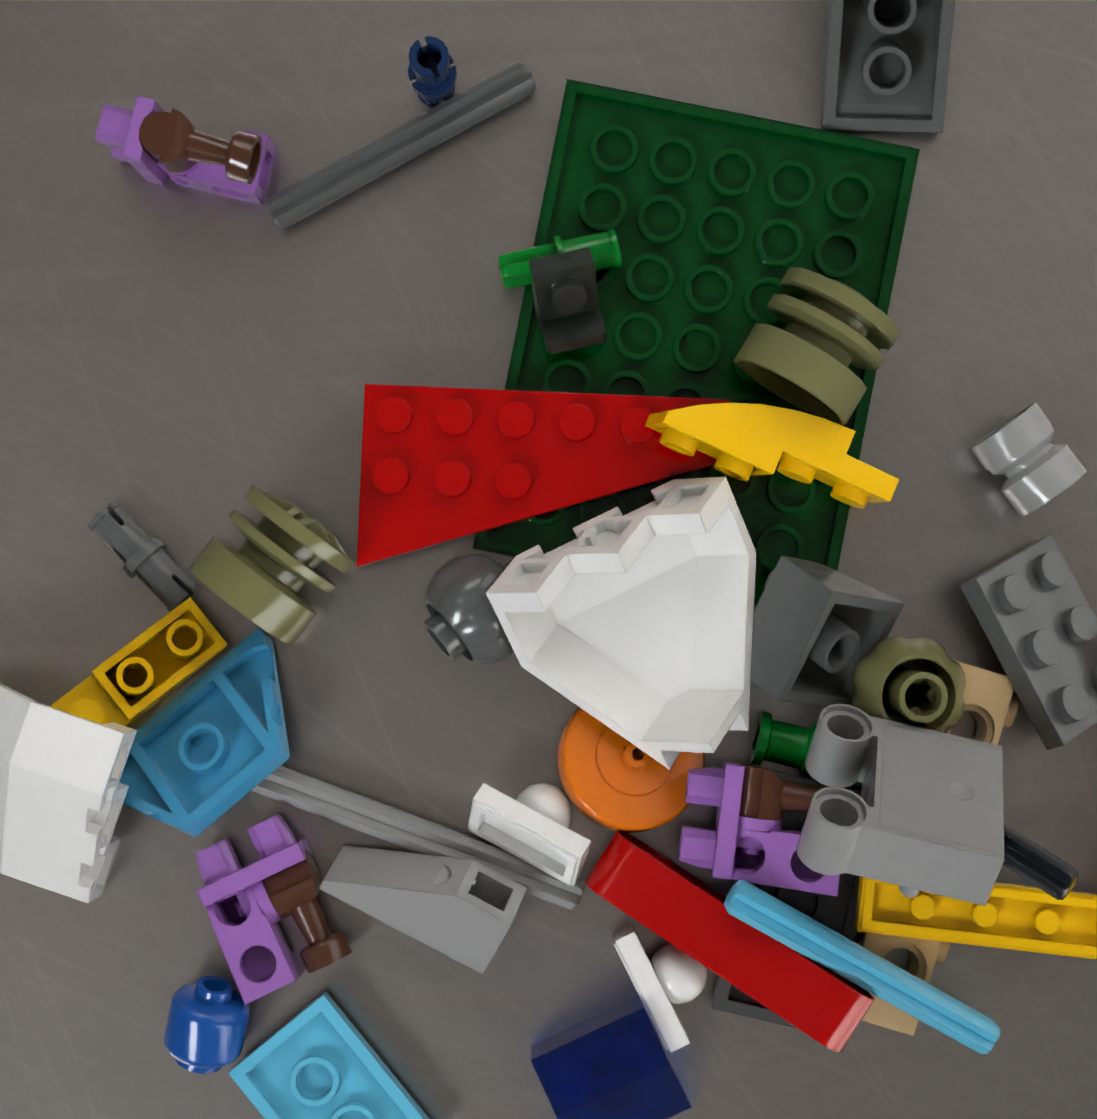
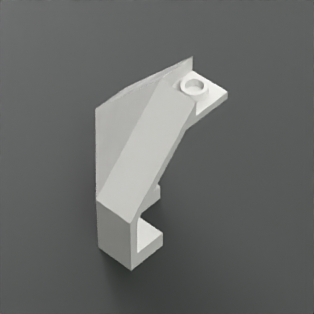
M726 477L673 479L651 490L655 501L624 516L617 506L572 528L576 539L544 554L541 547L537 545L516 555L486 592L521 667L669 770L681 752L714 753L728 730L748 731L756 550Z
M0 683L1 874L88 904L102 896L121 842V838L112 834L129 786L119 783L137 730L114 722L99 724L41 704Z

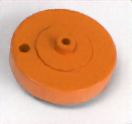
M578 707L566 722L560 736L557 764L560 780L567 796L585 817L609 830L634 833L648 831L670 822L691 804L685 802L688 769L705 767V753L681 752L669 770Z

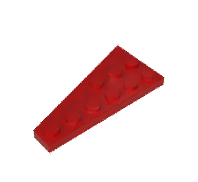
M365 384L356 567H362L379 562L380 560L418 551L436 544L471 534L474 535L561 510L565 507L714 466L717 459L696 450L694 456H688L662 445L659 442L662 433L645 426L650 414L702 404L730 403V399Z

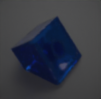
M639 995L531 1045V1062L558 1119H668L692 1108L672 1061Z

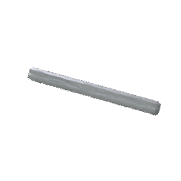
M279 766L251 790L257 794L416 853L473 859L527 887L525 893L570 910L577 907L584 891L585 882L580 876L574 886H569L496 845L283 766Z

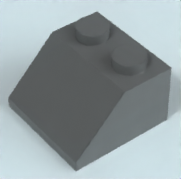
M781 556L776 568L769 574L765 582V590L753 612L751 681L777 701L822 706L833 704L851 705L853 696L851 679L855 666L861 659L867 657L872 652L876 644L888 637L904 603L889 594L818 562Z

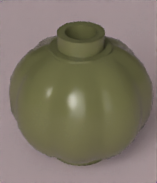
M899 636L886 638L876 644L872 652L867 657L861 659L853 670L851 706L861 709L869 716L942 733H947L950 729L956 727L963 718L965 710L963 691L966 685L965 673L959 663L952 660L947 655L944 647L935 640L924 637L905 639ZM939 675L942 676L944 682L938 677ZM933 721L927 726H925L924 724L925 722Z

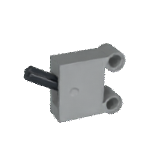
M833 704L822 709L807 753L805 766L812 778L829 787L822 788L814 793L796 847L798 857L812 871L832 876L848 873L899 885V891L907 898L916 897L919 891H924L986 906L1000 869L1004 865L1057 900H1063L1071 892L1079 876L1075 867L1004 823L1002 746L869 716L861 709L848 704ZM861 782V797L844 787Z

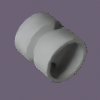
M1036 402L1012 416L971 447L972 452L986 471L989 470L993 475H1006L1007 478L1001 491L1020 517L1032 513L1079 480L1087 471L1067 443L1052 445L1050 441L1055 430L1051 426V421Z

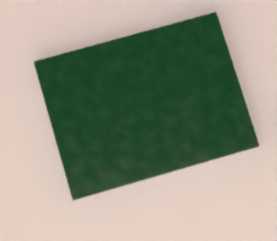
M567 79L534 246L552 243L553 236L559 235L562 241L614 229L619 244L622 266L595 271L598 305L606 328V342L555 354L547 352L535 314L532 285L525 286L504 390L730 399V403L764 404L804 412L752 380L739 369L733 360L756 323L769 324L785 329L786 326L771 313L767 304L774 293L785 294L779 284L790 267L804 268L827 278L837 280L856 290L886 315L888 314L920 149ZM849 364L848 368L863 381L867 388L848 422L844 425V427L856 431L847 455L859 460L876 371ZM778 462L774 474L750 476L747 482L727 476L716 470L714 466L477 533L475 534L473 549L515 557L539 545L545 554L576 539L572 528L617 506L624 516L655 501L651 490L673 479L726 477L756 550L754 605L757 606L765 590V582L769 574L776 568L781 556L818 562L831 569L838 570L850 505L831 497L830 493L833 487L817 479H813L811 484H806L781 474L777 471L780 462Z

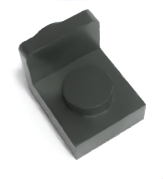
M589 247L529 260L535 314L547 352L555 354L606 342V328L598 305L595 263Z

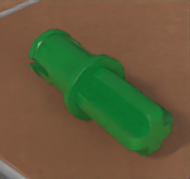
M609 229L607 232L562 241L560 236L556 235L553 236L552 243L502 253L498 258L502 283L507 289L532 285L529 260L587 247L591 251L595 263V271L609 267H621L622 261L616 232L614 229Z

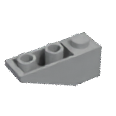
M343 845L319 889L340 899L345 904L353 906L384 922L397 931L449 956L452 960L484 974L513 923L527 887L473 859Z

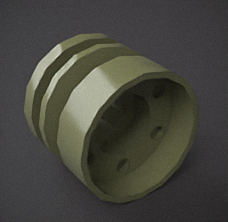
M790 267L779 284L785 294L774 293L767 304L771 313L786 326L785 329L769 324L756 323L733 361L752 380L789 404L808 414L825 418L844 426L867 390L863 381L848 368L849 364L876 371L885 360L877 348L889 350L901 332L897 325L883 311L851 287L804 268Z
M252 484L243 497L264 514L262 519L257 524L238 510L233 509L228 517L246 537L245 541L238 547L224 539L212 536L189 566V570L205 586L243 616L278 640L288 645H293L317 614L309 602L299 593L304 584L307 583L320 591L332 594L337 586L320 572L317 567L325 560L334 568L347 575L356 562L346 554L334 534L289 499L264 492Z

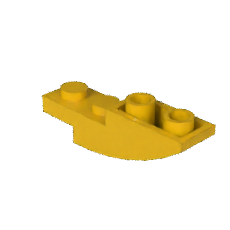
M749 403L702 404L650 414L645 426L662 433L659 440L662 445L688 456H694L696 450L717 459L714 468L732 478L747 482L750 476L772 475L776 470L778 462H780L777 471L781 474L806 484H811L813 479H817L833 487L830 493L831 497L860 509H864L866 503L890 502L899 482L898 478L847 455L856 431L825 418L793 409Z
M189 597L92 670L91 676L50 707L99 724L114 722L130 727L209 663L228 644L192 598Z

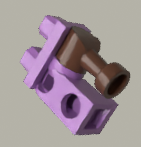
M140 96L136 98L134 110L104 104L95 138L100 145L111 147L110 155L115 160L128 162L147 182L165 185L168 175L173 182L184 187L263 206L278 149L269 135L254 131H238L232 136L230 141L198 131L182 112L172 108L171 113L165 112L156 100Z
M722 761V768L703 767L688 769L685 802L717 806L714 830L689 826L681 827L678 859L697 867L709 868L714 878L745 880L749 883L837 897L840 875H823L812 871L804 865L798 857L796 849L801 831L781 829L783 811L808 812L814 793L829 786L821 784L820 787L780 779L774 772L761 766Z
M280 814L247 829L260 860L246 867H241L228 838L195 853L199 872L205 884L204 887L196 891L203 907H206L210 922L245 1005L296 981L304 973L294 951H290L278 925L279 921L291 915L309 944L300 951V956L308 973L326 967L353 952L344 933L340 931L330 933L318 899L322 879L311 857L313 854L306 839L296 841L293 832Z

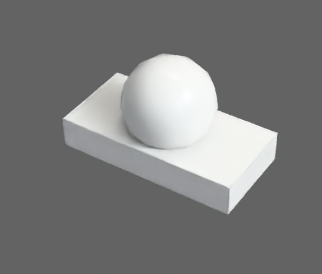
M544 782L529 785L514 800L483 783L473 798L468 824L470 832L569 886L575 885L584 870L591 840L568 829L572 820V808L568 796L557 786Z
M633 923L613 932V944L666 1051L670 1050L672 1053L690 1044L687 1032L673 1004L690 1002L702 992L706 985L707 968L672 944L663 946L654 953L650 960Z

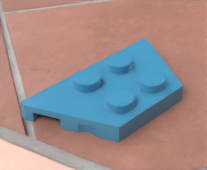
M261 628L256 629L137 729L119 783L129 786L123 802L124 805L196 837L290 758L274 645L269 635Z

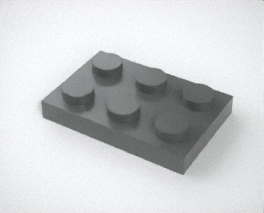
M1052 534L1034 541L960 585L1046 750L1067 744L1097 723V618Z

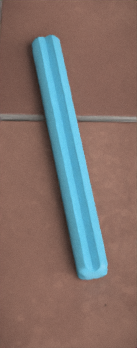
M745 880L736 881L728 892L724 901L728 914L977 1053L988 1054L999 1039L1001 1030L994 1020Z

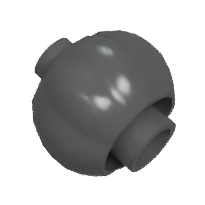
M467 554L448 561L434 574L428 585L424 605L431 616L422 624L433 642L450 660L454 661L462 654L472 664H490L504 660L514 653L486 595V592L512 560L503 566L487 556Z

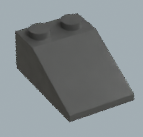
M826 0L822 129L943 133L955 0Z

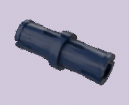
M427 36L424 37L426 46L421 47L418 39L410 48L408 76L410 81L416 79V82L412 83V87L418 94L421 102L433 108L439 104L440 99L446 101L454 96L457 71L456 66H449L453 64V59L449 55L448 48L444 42L436 37Z

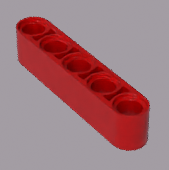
M618 830L615 832L585 880V884L600 897L815 1041L833 1051L842 1052L875 1000L863 988L728 914L724 906L726 896L626 832Z

